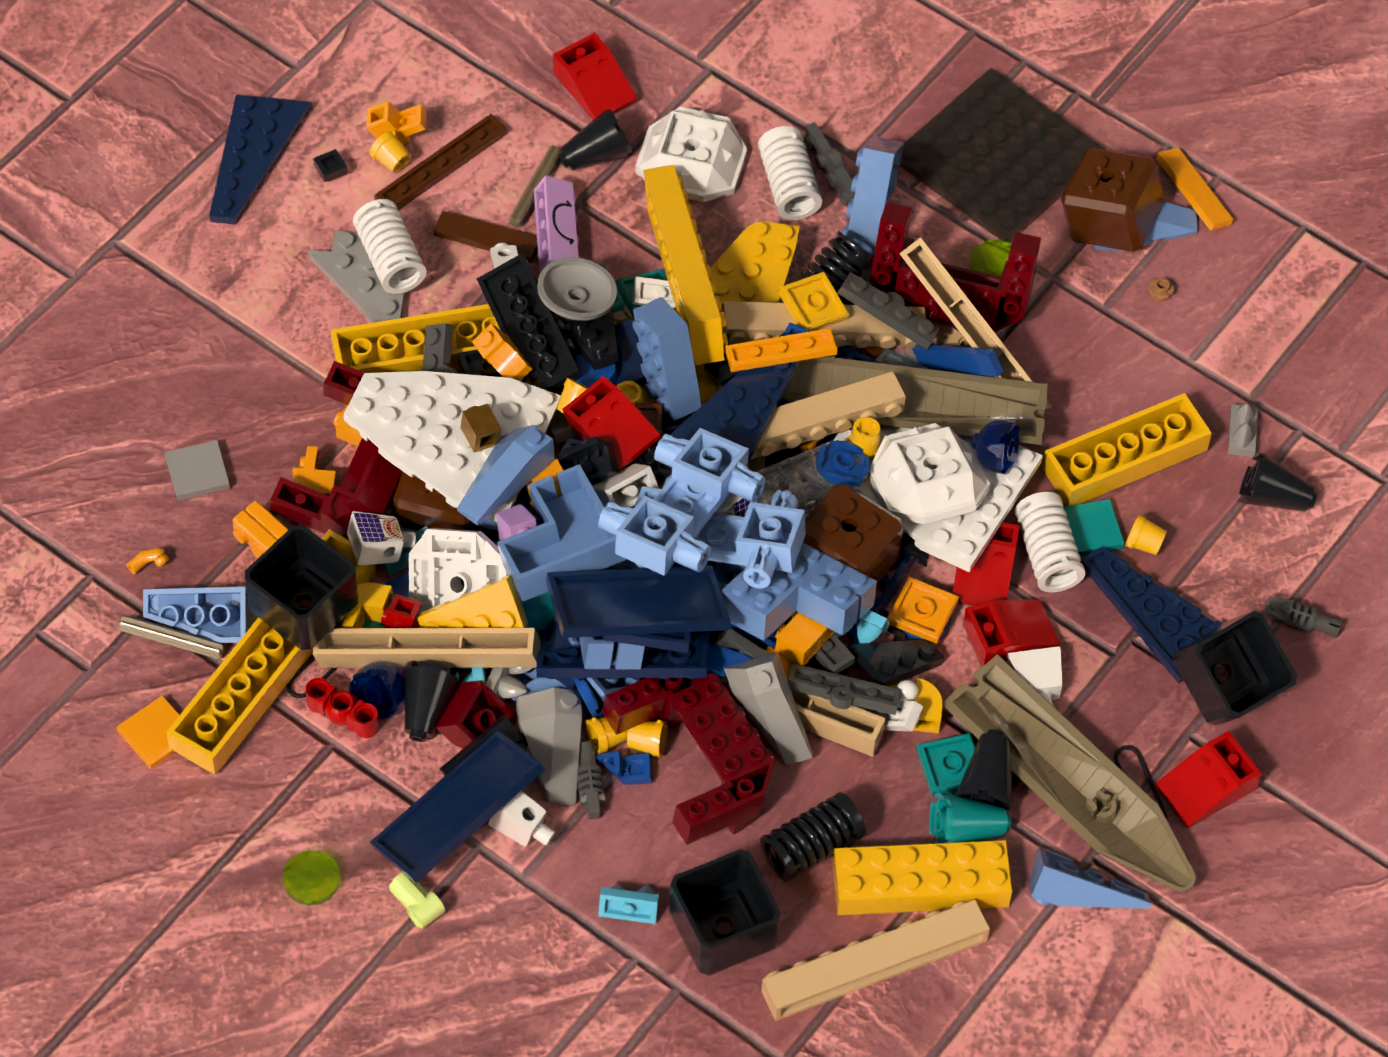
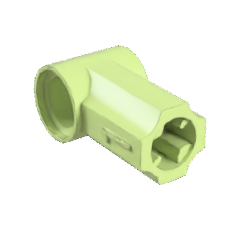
M402 872L389 885V890L406 907L409 917L418 928H425L445 913L444 905L433 892H427L419 882L415 884Z

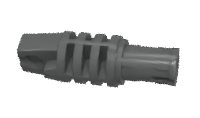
M1270 596L1264 610V614L1281 623L1307 632L1314 629L1337 637L1342 623L1341 620L1318 614L1319 611L1316 608Z
M582 742L579 749L580 767L577 770L580 804H587L589 819H599V803H605L602 769L596 763L595 744L593 742Z

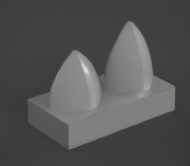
M1247 402L1242 405L1231 404L1227 454L1250 457L1255 455L1258 407H1252Z
M493 668L486 685L503 701L506 698L521 696L527 693V689L516 677L518 674L528 672L533 668Z

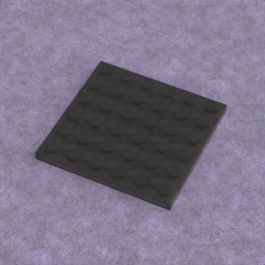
M990 68L904 143L899 166L1008 245L1013 241L1015 232L1022 233L1062 197L1086 150L1089 148L1106 149L996 70Z

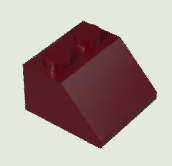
M483 681L466 682L459 685L435 728L452 744L465 748L501 716L505 715L513 724L517 714Z

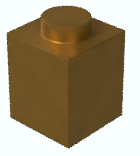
M488 403L481 406H472L462 412L460 428L473 452L493 447L500 442L502 428Z

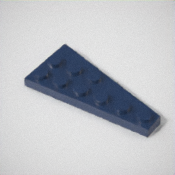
M236 95L210 209V222L236 225L249 205L250 198L256 189L259 190L263 184V178L267 172L272 170L288 146V140L294 131L297 132L304 116L308 115L311 111V102Z
M783 332L780 336H786L791 334ZM801 361L740 371L672 432L671 436L676 439L690 441L698 429L702 428L748 448L749 463Z
M1103 546L1082 557L1080 562L1083 564L1086 573L1174 679L1181 683L1183 679L1173 663L1175 652L1221 626L1222 623L1217 620L1215 622L1201 614L1199 608L1168 588H1161L1153 582V578L1146 574L1141 575L1130 567V563Z
M711 631L690 632L688 653L645 647L641 669H615V665H610V669H584L581 650H577L572 646L539 652L536 666L537 678H706Z

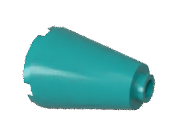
M945 792L936 793L934 796L938 797L937 802H931L929 831L930 834H935L937 842H932V844L984 841L1004 836L1011 827L1010 814L1006 812L1005 808Z

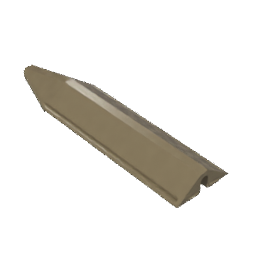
M831 356L801 361L781 399L792 403L893 371L906 396L904 412L894 417L876 420L879 425L914 429L915 427L918 428L936 423L941 427H950L958 435L1042 445L1048 384Z
M998 654L974 673L971 686L967 683L961 684L942 702V705L978 739L981 734L987 733V730L1002 731L1004 736L1009 739L1011 771L1100 855L1175 891L1188 892L1194 887L1196 881L1195 872L1158 803Z

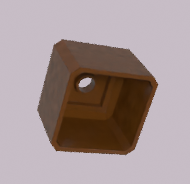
M1089 148L1084 152L1061 197L1069 234L1074 242L1135 252L1143 247L1165 202L1157 164L1153 158L1096 148Z
M402 472L393 501L399 521L404 529L419 530L427 526L428 529L443 528L478 531L481 528L480 524L477 526L459 513L457 508L448 504L446 497L436 490L431 492L425 487L426 483L417 476L410 477L405 472Z
M847 483L836 484L805 518L806 535L803 543L876 580L877 583L899 559L903 532L902 519ZM851 524L856 527V530L846 532L842 529V526Z

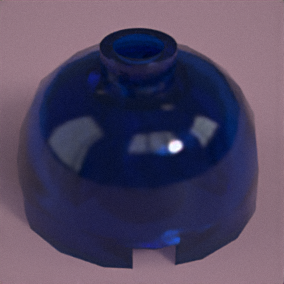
M996 419L988 422L982 427L980 433L974 435L972 447L976 449V457L984 468L1003 475H1007L1011 471L1014 462L1010 461L1013 453H1018L1020 442V426L1016 425L1017 422Z
M378 661L366 664L353 675L349 689L358 700L361 699L364 703L374 705L378 711V718L385 719L391 717L404 702L405 680L395 667Z

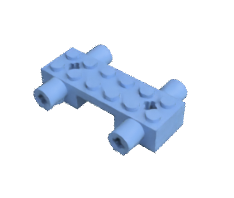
M702 428L698 429L690 441L676 439L671 435L665 434L658 442L654 459L672 467V477L654 499L644 496L634 509L620 507L616 503L608 502L600 515L598 528L616 536L615 554L665 576L675 562L696 572H701L709 560L711 547L694 538L730 493L755 503L763 492L765 477L747 468L749 449Z
M670 475L669 477H667V479L665 480V482H664V484H663V487H664L665 484L670 480V478L672 477V475ZM642 486L634 508L644 496L654 499L661 489ZM777 490L772 495L769 505L750 502L745 517L714 513L694 539L702 541L711 547L710 561L746 566L743 574L745 582L755 588H765L770 584L775 570L792 573L806 535L805 512L802 509H797L798 500L791 492ZM635 563L640 569L646 568Z

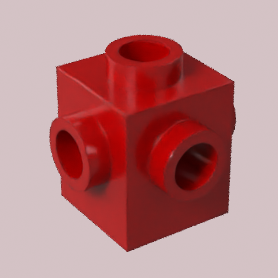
M395 594L389 608L386 607L384 609L381 623L385 624L384 628H421L417 617L420 615L422 602Z

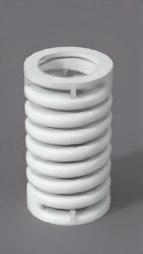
M781 126L766 132L758 141V148L779 216L787 220H799L809 217L819 210L822 205V197L801 131L796 127Z
M378 199L362 206L355 213L353 224L383 289L391 294L405 293L414 289L424 280L427 271L421 257L418 255L407 227L404 225L396 204L388 199Z
M1054 492L1032 494L1021 500L1014 509L1038 587L1042 591L1051 593L1070 589L1079 584L1085 576V569L1080 562L1081 557L1078 554V548L1075 545V539L1069 527V520L1067 519L1066 512L1063 510L1062 499Z

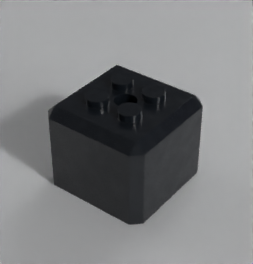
M293 525L245 570L249 610L300 650L312 649L359 604L355 564L304 525ZM307 599L312 602L306 608H300L296 605L300 600Z
M1256 611L1227 621L1176 651L1173 659L1174 665L1206 722L1213 725H1219L1244 716L1294 686L1297 679L1295 670L1264 615ZM1219 665L1224 666L1228 671L1226 680L1220 679L1217 675Z
M739 849L674 875L670 884L669 913L700 973L710 976L776 948L779 940L781 911L750 852ZM719 922H728L732 928L727 932H721L717 930L716 925Z

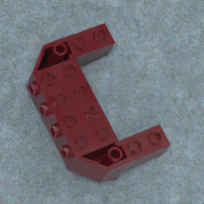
M886 202L879 223L870 284L886 294L889 292L899 294L904 299V306L924 307L927 319L953 324L900 255L902 251L914 243V239L907 238L912 208ZM1015 232L1008 261L1005 262L1001 277L941 263L994 333L1024 318L1036 274L1041 237Z
M334 361L324 382L323 396L349 405L364 372ZM362 438L340 487L334 485L329 496L280 477L270 499V512L324 534L330 529L349 540L347 530L352 511L386 516L393 515L395 509L392 506L393 498L403 471L386 460L378 452L379 448L370 439L366 441Z
M707 672L706 678L697 679L645 678L605 696L603 715L616 735L654 718L666 721L668 729L684 723L722 781L721 786L676 805L672 823L686 845L726 827L729 828L732 834H736L760 815L775 759L770 749L765 748L760 741L757 729L751 727L747 721L743 708L733 700L728 685L723 684L718 675Z

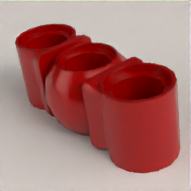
M314 678L307 683L305 687L307 705L312 712L320 713L324 717L327 716L333 724L347 725L348 730L355 731L361 738H371L378 733V711L374 705L364 703L361 699L358 700L351 692L345 690L337 691V686L330 685L323 678ZM316 694H324V695L321 696V697H315V696H314V695H316ZM341 706L347 707V708L344 709V710H339V709H337L338 707H341ZM363 719L371 720L369 722H361Z

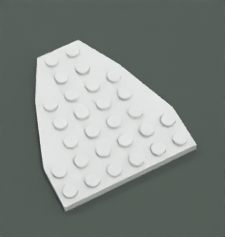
M431 371L364 373L344 413V421L352 428L357 429L363 439L366 441L370 439L379 448L378 452L386 460L410 477L417 476L426 483L425 487L431 492L434 490L438 491L446 497L448 504L457 508L495 447L473 452L460 428L462 412L472 406H481L488 403L502 428L500 441L514 429L531 425L546 434L557 411L556 408L561 395L506 377ZM520 490L486 519L497 522L496 512L513 507Z
M880 425L882 441L887 435L910 430V428ZM853 428L846 432L838 433L833 441H847V437H850ZM956 434L959 438L968 442L990 482L989 492L984 496L976 511L928 524L910 522L903 518L900 519H902L903 524L902 534L906 532L915 540L914 545L920 550L970 572L1038 469L1043 455L1012 441ZM868 476L863 483L854 486L857 491L882 506Z

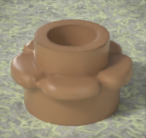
M1154 278L1149 283L1150 287L1148 290L1150 296L1155 301L1164 302L1174 292V286L1171 285L1170 280L1167 278Z

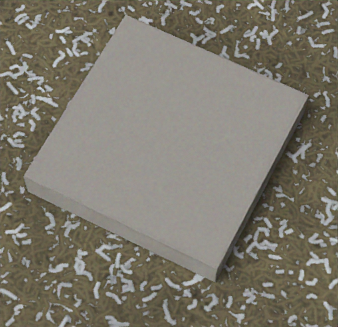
M217 440L164 452L177 501L230 489Z

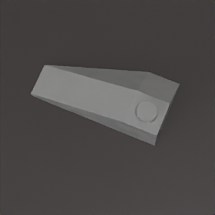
M778 652L725 667L724 670L734 697L786 765L813 758L814 756Z
M554 687L518 697L516 699L517 725L520 733H524L528 743L526 747L528 753L541 762L545 768V771L538 776V780L547 803L574 806L576 804L582 720L581 695L579 691Z

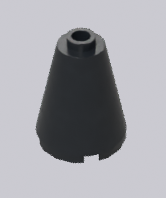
M610 109L603 111L560 148L562 153L558 154L564 168L570 167L571 170H576L627 157L632 154L629 142Z
M1257 452L1252 459L1256 460L1254 467H1247L1239 490V494L1243 495V497L1239 498V502L1305 512L1308 508H1313L1317 499V493H1314V486L1264 453Z
M411 661L405 665L404 669L405 733L413 741L425 742L426 739L432 738L436 730L435 727L458 686L460 675L458 672H456L455 676L450 674V668L444 665L419 661L418 666H411Z
M987 730V733L981 734L956 793L957 796L1010 810L1013 798L1009 739L1004 736L1002 731Z

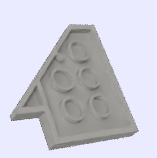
M335 231L331 251L309 250V259L371 323L402 317L405 293L391 294L383 289L357 232Z

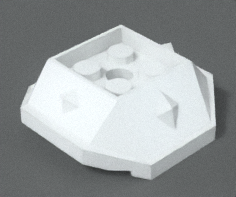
M679 107L649 126L635 166V172L644 179L643 169L674 165L676 173L682 175L688 199L706 202L723 195L729 196L735 193L747 156V148L729 117L707 113L703 110L698 111Z
M936 423L885 436L873 459L868 478L883 508L899 518L920 524H928L976 511L990 488V482L970 444L959 438L950 427H941Z
M443 528L427 529L409 553V598L422 602L420 614L447 601L456 600L465 593L479 590L482 586L491 582L495 583L501 580L502 577L507 576L508 574L502 565L498 546L482 531ZM461 578H462L463 581H464V584H465L464 587H463L462 584H461Z

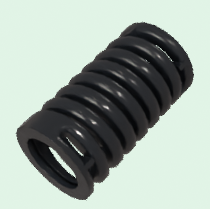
M839 230L836 233L837 237L829 240V245L833 250L823 247L821 252L824 256L817 254L814 258L818 264L810 262L808 264L810 271L804 269L801 272L803 278L825 272L836 292L839 291L850 272L860 277L862 275L861 269L866 270L873 263L871 258ZM796 277L794 282L802 280L803 278Z
M838 792L836 795L827 798L825 802H820L816 807H811L807 812L792 818L789 823L782 824L779 829H773L770 835L761 836L760 843L763 853L774 872L782 880L789 881L797 875V871L804 872L807 866L813 867L817 861L821 862L826 856H832L834 848H843L844 845H851L852 837L856 840L863 838L866 835V828L862 816L852 800L845 793ZM770 847L773 848V851L776 855V859L773 857Z

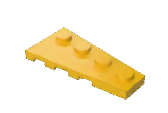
M511 574L502 577L501 580L495 583H488L472 593H465L456 600L447 601L426 610L417 617L421 628H525L528 624Z

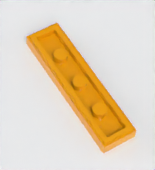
M1179 147L1158 152L1156 160L1209 230L1213 231L1231 226L1234 219Z
M828 328L726 345L725 352L730 371L736 372L837 355V346L832 329Z

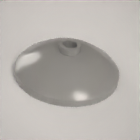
M561 258L549 263L541 271L537 283L538 294L542 302L554 313L572 320H592L605 315L613 307L617 296V286L611 274L599 264L583 258Z

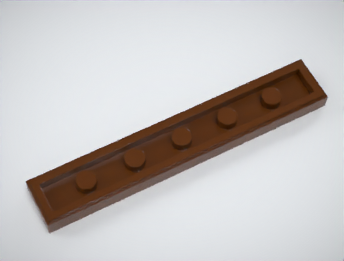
M489 114L374 195L375 200L388 199L396 204L398 210L402 209L506 136L508 128L492 114Z

